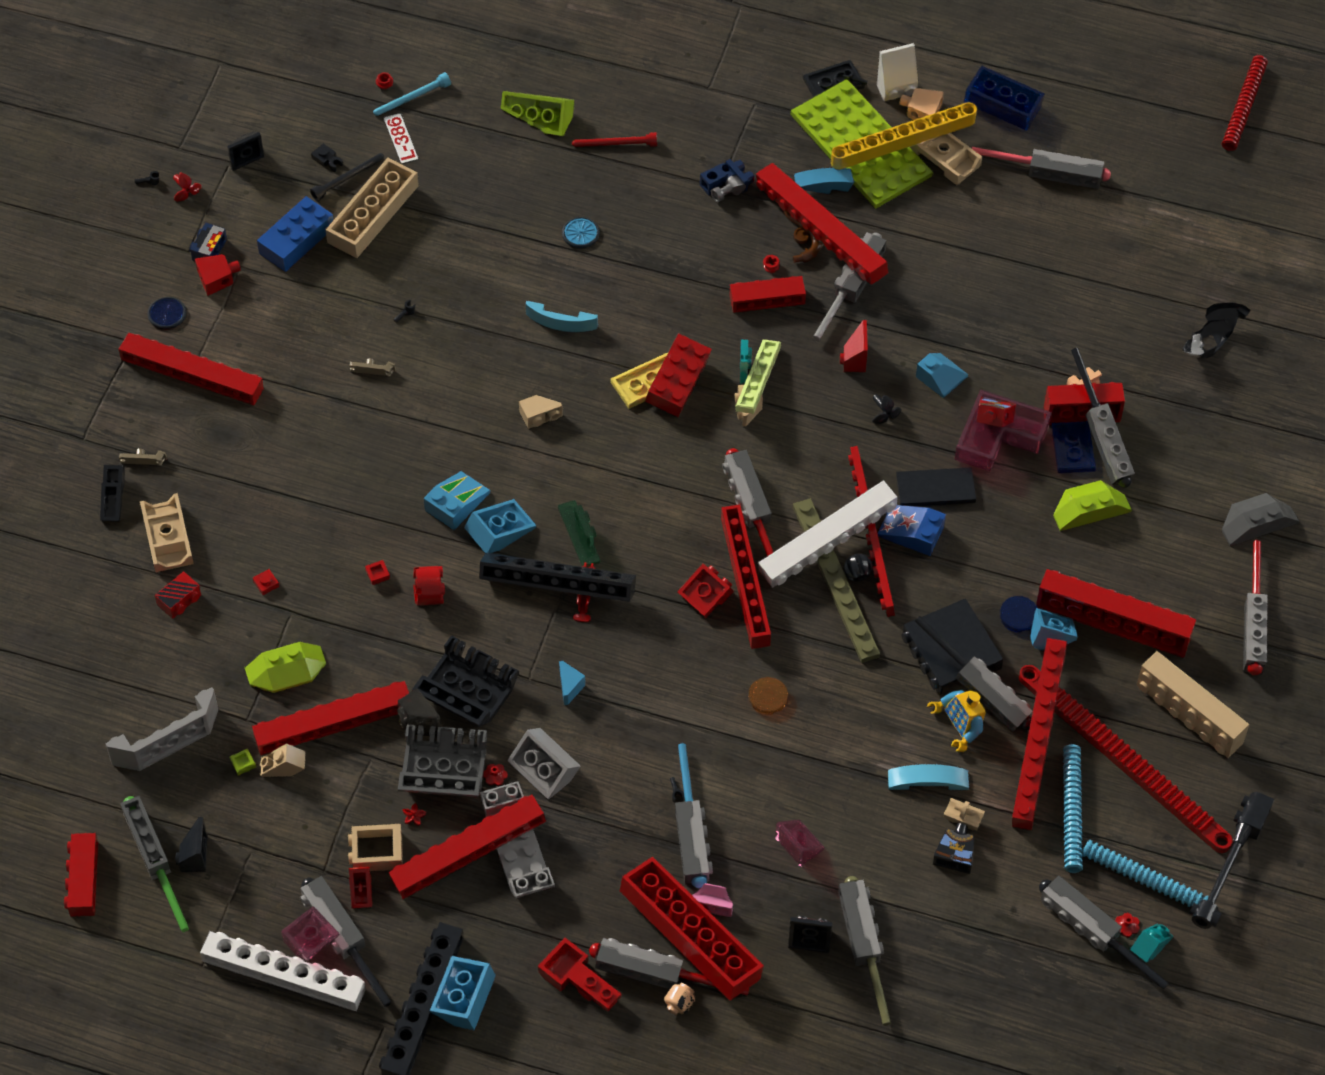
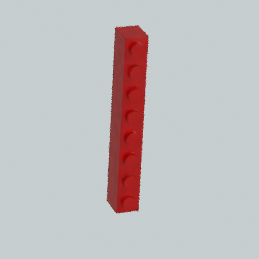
M128 332L118 349L120 358L123 361L251 405L256 404L264 390L263 380L256 374H249L241 369L231 368L223 363L211 361L206 357L193 355L189 351H182L174 346H167L156 340L144 338L139 334Z
M741 505L721 507L722 526L751 649L768 647L771 644V632Z
M405 681L394 682L389 686L377 687L365 693H356L352 697L336 699L331 703L320 704L305 711L299 710L288 716H279L268 722H259L252 726L261 756L271 753L285 744L291 746L408 712L413 710V706Z
M533 794L522 797L512 806L502 808L499 813L485 817L482 822L475 826L467 827L464 832L458 835L450 836L442 844L434 845L427 852L413 856L405 864L395 866L389 872V875L402 899H405L546 822L544 813Z

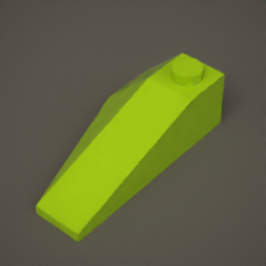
M502 91L501 109L528 122L531 126L539 128L546 134L563 136L573 118L575 100Z

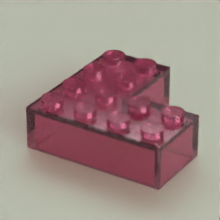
M980 389L957 444L954 460L991 471L1002 442L1038 454L1049 428L1052 412ZM981 397L1016 404L1014 422L1004 427L977 422Z

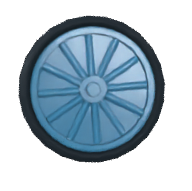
M586 217L573 218L567 221L562 228L564 241L575 248H586L593 245L600 235L598 225Z

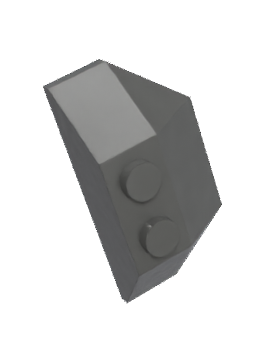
M1264 493L1232 504L1223 525L1222 533L1229 546L1298 524L1299 520L1291 506Z

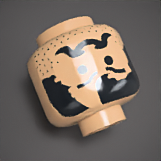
M684 983L673 985L664 998L668 1006L666 1009L674 1015L678 1013L686 1014L695 1002L693 989Z

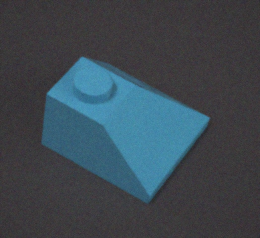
M929 353L917 364L916 377L942 398L968 377L965 371L941 353Z
M1036 608L1030 635L1032 646L1038 650H1044L1047 638L1067 641V644L1077 640L1078 636L1072 618Z

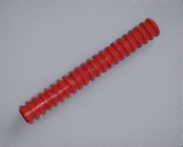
M1257 55L1253 57L1222 141V147L1225 150L1234 151L1237 149L1268 64V60L1264 56Z

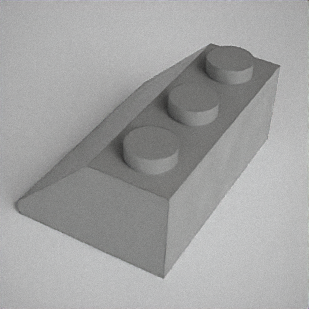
M541 728L527 730L507 760L547 799L553 797L571 782L581 767Z

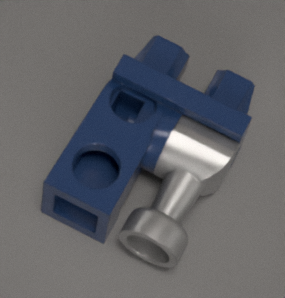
M729 159L726 163L701 173L700 186L708 196L712 195L716 202H720L724 199V195L731 192L734 195L747 192L748 185L754 182L755 176L751 171L742 173L745 170V165L741 160L733 162Z

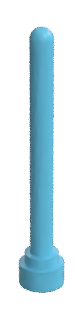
M444 72L438 75L436 81L375 109L373 113L375 116H379L437 87L446 88L451 85L450 78Z

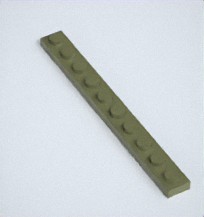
M811 498L793 503V510L803 532L821 522ZM834 549L828 554L824 553L816 562L861 663L879 658L880 652Z

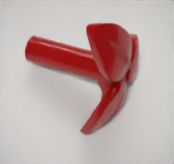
M180 172L179 175L175 174L173 176L174 181L182 188L174 196V201L188 199L189 192L192 195H196L200 191L201 184L194 183L190 186L192 180L188 175Z

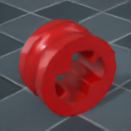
M768 255L763 259V267L767 272L773 273L778 271L780 265L777 256Z

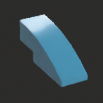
M835 168L813 169L795 173L794 175L795 182L805 191L829 194L832 189L849 191L854 183L851 169L848 168L840 170Z

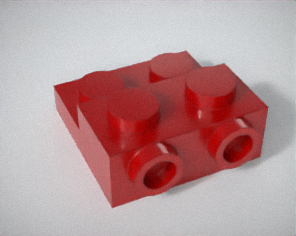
M702 564L679 589L678 593L707 618L717 605H722L734 591L731 589L733 584L725 577L721 580L717 576L719 572L711 565L707 567Z

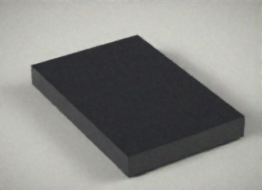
M848 60L803 75V80L814 98L843 82V75H845L846 69H851L853 76L861 78L852 61ZM855 81L851 82L857 90L865 88V84Z

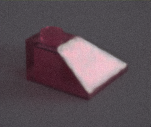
M314 906L281 931L284 943L296 956L307 961L340 936V933Z

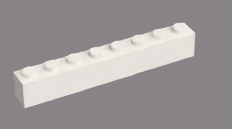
M883 480L758 562L760 573L772 588L783 584L788 577L798 574L806 565L815 563L824 553H830L835 546L845 543L853 534L862 532L868 524L875 523L885 513L892 512L897 506V496Z

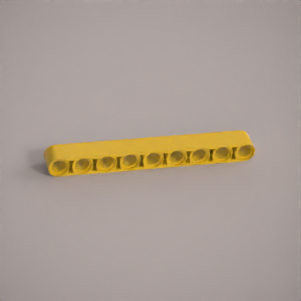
M964 103L838 145L832 149L831 165L838 170L972 126L976 120L977 107L973 103Z

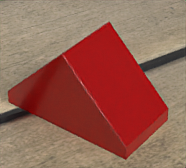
M370 867L349 868L351 907H372Z

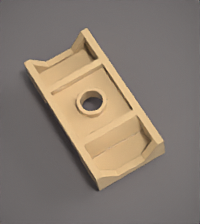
M951 133L910 146L917 155L923 154L944 170V176L956 185L977 170L982 163L981 155ZM939 148H947L948 150L942 151Z
M178 493L173 494L167 502L154 505L140 501L155 572L194 564ZM164 528L171 529L169 533L161 532Z

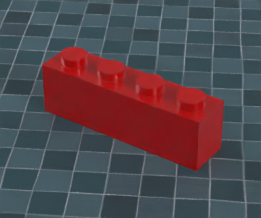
M802 276L730 284V300L733 313L805 304L806 292Z
M96 833L71 834V841L67 842V852L70 854V860L66 861V870L69 872V878L65 879V889L68 890V897H64V907L68 909L70 916L95 915L99 844Z

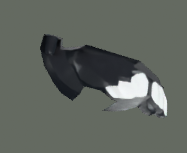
M1233 302L1217 303L1209 306L1205 315L1208 322L1201 330L1194 333L1192 331L1191 339L1186 341L1182 351L1201 359L1212 357L1232 334L1237 324V319L1241 318L1244 320L1251 310L1243 304ZM1213 335L1217 346L1206 351L1203 348L1204 342H1202V339Z

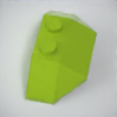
M1100 480L1066 489L1053 516L1059 530L1063 531L1130 513L1132 510L1123 493Z
M297 642L262 652L245 667V671L251 687L275 693L312 682L322 667L326 665L321 646Z

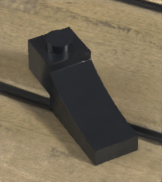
M104 465L100 521H121L122 495L125 484V467L123 465Z

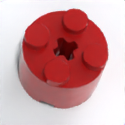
M442 566L414 567L413 579L417 578L415 579V585H413L416 606L443 604L445 584L441 583V578H443Z

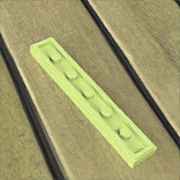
M762 341L737 401V412L755 413L780 351L781 342Z

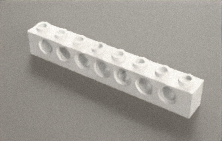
M210 931L200 952L203 962L353 1011H357L366 990L364 981L358 976L352 975L350 977L336 969H325L318 963L310 964L299 957L291 958L285 956L280 951L273 952L267 950L262 945L256 944L254 946L240 938H229L222 932L214 933ZM224 949H231L227 953L222 952ZM244 955H250L247 959H241ZM263 961L269 962L267 965H260ZM283 967L288 968V970L284 972L279 971ZM303 973L308 974L304 978L298 977L300 974ZM320 980H327L324 984H318ZM340 986L346 987L344 990H337Z

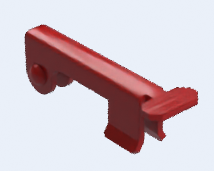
M584 563V566H582L595 569L593 563H591V567H587V563ZM578 594L576 603L578 604L580 614L573 616L575 621H591V617L585 615L588 610L590 596Z

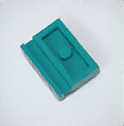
M741 340L740 383L746 382L748 369H751L752 347H748V340Z

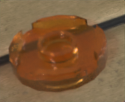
M764 677L751 685L748 698L754 710L761 714L770 715L781 711L785 707L788 692L786 686L780 680Z

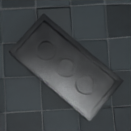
M972 467L896 472L900 506L976 503Z

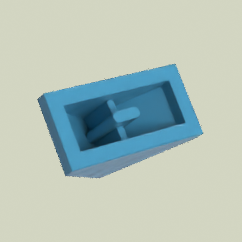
M559 661L564 705H568L584 688L585 675L564 661Z

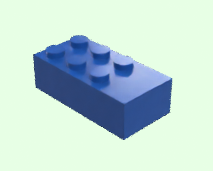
M305 196L257 240L259 254L286 272L326 236V229L334 221L333 214Z

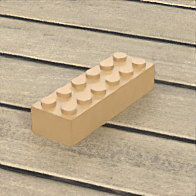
M387 158L326 229L327 243L358 258L419 186L417 172Z
M1158 651L1141 666L1137 682L1139 689L1143 693L1150 695L1158 705L1165 707L1173 717L1180 719L1188 729L1195 731L1203 741L1215 747L1219 754L1229 758L1244 743L1249 723Z

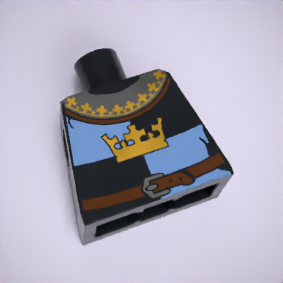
M958 823L955 831L946 829L935 851L933 865L968 874L971 873L974 836L967 834L968 826L966 824Z

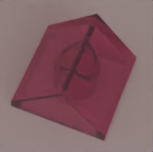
M800 819L782 821L776 824V840L800 867L825 849Z

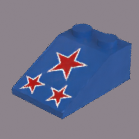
M897 505L892 512L887 513L877 534L878 537L931 556L944 529L946 514L926 507Z

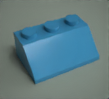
M451 956L430 1012L456 1027L475 1030L496 976L490 964Z

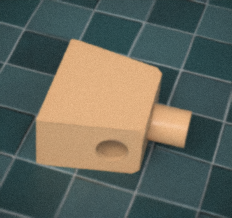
M916 88L912 97L902 94L900 105L908 107V118L916 120L939 112L943 103L944 92Z

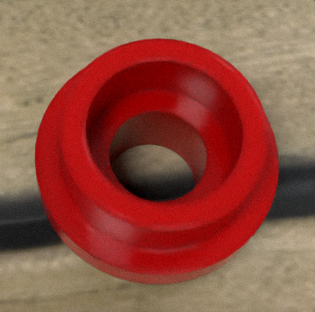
M380 73L376 78V85L380 89H388L393 85V78L388 73Z

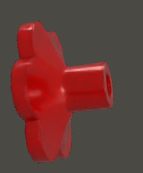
M489 764L483 773L486 784L490 786L494 784L500 786L503 784V780L508 777V773L504 770L502 764Z
M1124 913L1123 916H1118L1115 920L1122 926L1120 933L1124 937H1131L1132 934H1137L1140 930L1138 926L1139 919L1132 917L1130 913Z

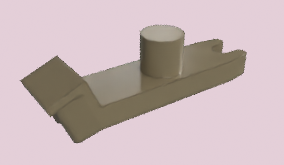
M371 358L367 359L366 363L350 362L349 365L352 372L390 377L393 371H396L395 364L388 361L386 365L374 364L375 360Z
M137 449L136 454H120L119 459L120 463L161 466L164 460H167L165 452L160 450L156 455L145 454L144 449Z

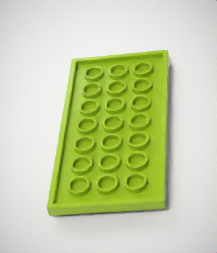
M847 79L792 109L790 114L830 159L834 147L892 128ZM910 147L847 167L851 169L853 185L875 209L932 177L933 174L930 168Z

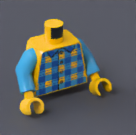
M963 690L953 691L942 697L940 702H929L927 707L935 705V710L931 714H938L942 711V707H945L944 711L963 739H956L951 744L952 747H958L956 749L957 752H965L967 743H971L983 731V720L986 712L979 701L980 695L971 690L967 692Z

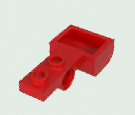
M564 938L538 965V972L559 991H562L569 983H572L585 999H592L608 1012L621 998V993L586 967V964L589 962V956L567 938Z

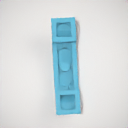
M526 301V315L543 326L567 332H585L595 330L598 327V315L579 312V316L574 317L545 311L544 304Z
M935 764L897 767L888 770V788L909 790V786H949V790H969L968 770Z

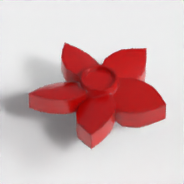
M416 803L412 805L411 810L402 809V812L407 815L405 824L413 821L416 825L420 826L421 818L426 815L424 810H418Z

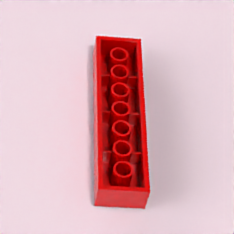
M1049 569L1046 570L1040 584L1036 608L1072 618L1074 621L1182 658L1185 657L1196 623V619L1189 615H1182L1173 612L1171 609L1161 608L1150 602H1144L1132 596L1117 593L1112 589H1105L1094 583H1087L1076 577H1070Z
M651 857L622 877L619 891L730 1001L761 979L764 965L654 857Z

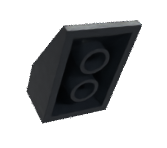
M792 916L790 919L788 948L829 953L833 922H829L826 919L815 920L808 919L805 916Z

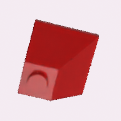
M867 320L861 322L844 345L843 353H840V364H843V372H866L868 353Z

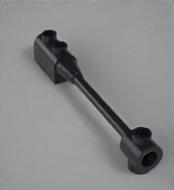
M1252 792L1249 797L1244 796L1240 805L1243 807V811L1238 810L1233 820L1236 822L1233 846L1208 899L1201 900L1199 904L1194 903L1189 914L1193 916L1192 922L1202 929H1209L1211 926L1216 928L1222 913L1219 912L1215 902L1241 847L1244 846L1249 837L1257 840L1272 808L1273 798L1259 792Z

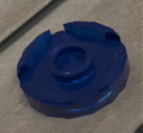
M1023 596L1008 598L1000 609L1001 622L1006 628L1014 632L1029 631L1032 629L1037 606L1032 600Z

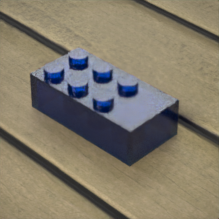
M981 65L966 89L964 103H973L977 109L1027 131L1042 107L1045 93Z

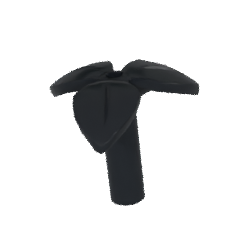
M878 394L873 396L874 402L883 411V413L873 418V423H885L888 421L889 416L892 419L899 416L902 409L900 407L893 409L894 402L890 397L883 395L881 398Z

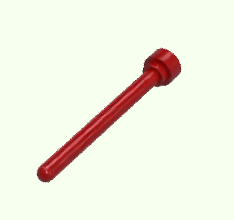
M650 132L642 137L574 140L572 145L574 147L646 143L650 147L657 146V132Z

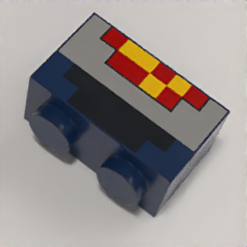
M205 222L203 228L199 229L195 242H192L189 252H191L192 261H195L197 258L219 255L227 241L225 228Z

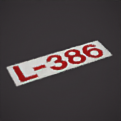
M401 113L384 117L401 163L418 159Z

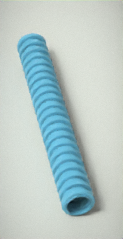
M1070 744L1063 748V789L1065 802L1064 869L1070 873H1077L1083 869L1081 848V748Z
M1089 840L1083 849V857L1088 856L1089 860L1094 859L1095 863L1100 862V865L1104 864L1106 868L1111 867L1112 871L1117 870L1118 874L1123 873V876L1126 877L1127 875L1129 879L1134 878L1135 882L1140 881V884H1146L1148 888L1151 886L1152 890L1157 889L1158 893L1163 892L1165 896L1169 895L1171 899L1174 897L1177 902L1180 900L1182 904L1186 903L1188 907L1193 906L1194 903L1199 904L1201 900H1207L1209 897L1207 895L1206 897L1203 896V893L1198 894L1197 890L1192 891L1191 887L1186 888L1184 884L1180 885L1178 881L1175 883L1174 879L1169 880L1167 876L1163 877L1161 873L1156 874L1155 870L1152 872L1150 868L1146 869L1144 865L1140 866L1138 862L1133 863L1132 859L1127 860V857L1123 858L1121 854L1116 855L1115 851L1110 852V849H1104V846H1098V843L1093 844L1092 840Z

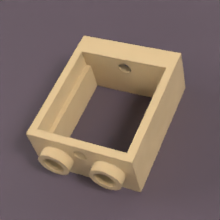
M401 824L352 827V834H348L349 847L352 846V852L349 853V865H353V868L370 867V871L392 870L399 864L403 865ZM393 836V856L358 858V838Z

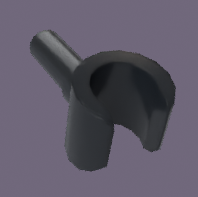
M846 69L845 75H843L844 80L847 79L850 83L855 81L867 85L868 81L853 76L851 69Z
M152 171L150 177L134 179L135 184L150 182L152 185H157L159 183V172Z
M407 300L404 310L393 319L394 322L397 323L406 314H414L416 304L410 307L411 300Z
M671 777L670 781L673 788L672 801L676 803L675 795H680L683 801L684 792L678 789L675 778Z

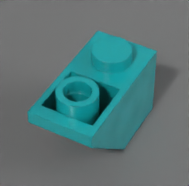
M1157 923L1143 930L1130 950L1145 962L1154 959L1174 936L1169 933L1170 931L1166 926Z

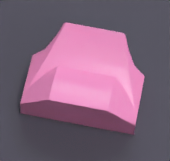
M705 883L698 892L692 895L710 913L726 917L732 916L733 903L729 899L725 887Z

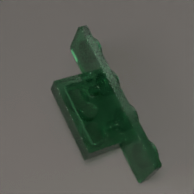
M575 500L558 505V510L581 565L584 566V563H587L588 567L591 566V563H600L599 555L594 546L596 531L594 526L590 527L588 512L583 510L582 505H577Z

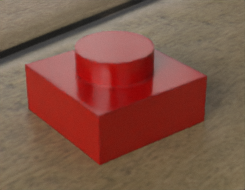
M383 560L365 566L372 585L390 579V574Z
M270 569L252 578L262 595L279 587V582Z

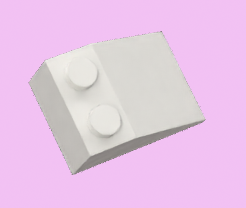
M913 43L880 51L877 87L884 101L894 100L901 97L902 94L910 96L918 88L916 56Z

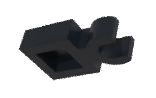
M324 143L311 153L312 159L323 167L327 164L330 165V169L334 172L337 171L335 164L343 166V160L337 157L336 152Z

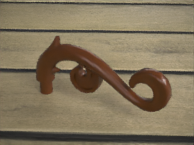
M783 210L785 216L800 227L794 231V241L799 244H805L808 242L809 236L812 239L810 249L806 248L805 252L793 256V262L802 261L805 263L814 259L822 247L825 246L824 243L817 240L809 230L803 228L799 221L794 220L786 210Z

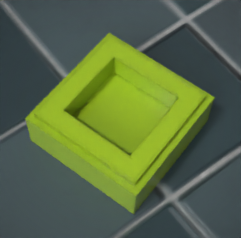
M248 749L230 756V761L237 775L256 768V764Z

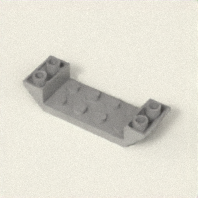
M211 687L207 690H202L195 696L198 711H193L183 719L172 722L168 727L155 731L151 736L136 741L132 746L124 734L114 737L105 743L112 765L141 771L210 734L219 710L214 689Z
M519 781L480 792L486 817L499 813L502 808L512 806L524 797ZM533 829L497 848L509 888L515 898L555 887Z

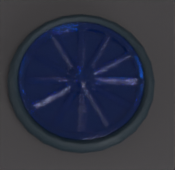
M163 297L150 305L147 313L148 319L157 328L171 329L184 321L186 307L176 298Z

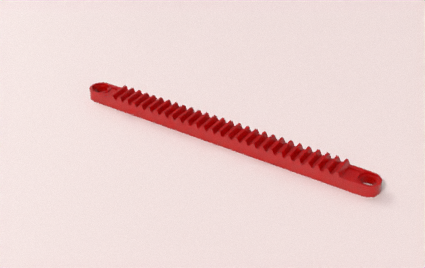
M1025 665L1020 669L1019 681L1036 696L1041 671L1033 665ZM1031 672L1034 674V678L1027 679L1024 677V673ZM1059 686L1055 713L1214 851L1218 853L1229 851L1232 845V836L1215 822L1214 817H1210L1207 811L1204 812L1201 806H1197L1195 801H1191L1189 796H1185L1182 790L1179 791L1176 785H1172L1171 780H1167L1165 775H1161L1159 770H1155L1153 765H1149L1146 759L1143 760L1142 756L1136 754V751L1132 750L1129 744H1125L1123 739H1119L1117 734H1113L1111 729H1107L1106 725L1100 722V719H1096L1094 714H1090L1088 709H1084L1082 704H1078L1076 699H1072L1071 694H1067L1065 689H1061ZM1224 838L1227 841V845L1220 846L1216 840Z

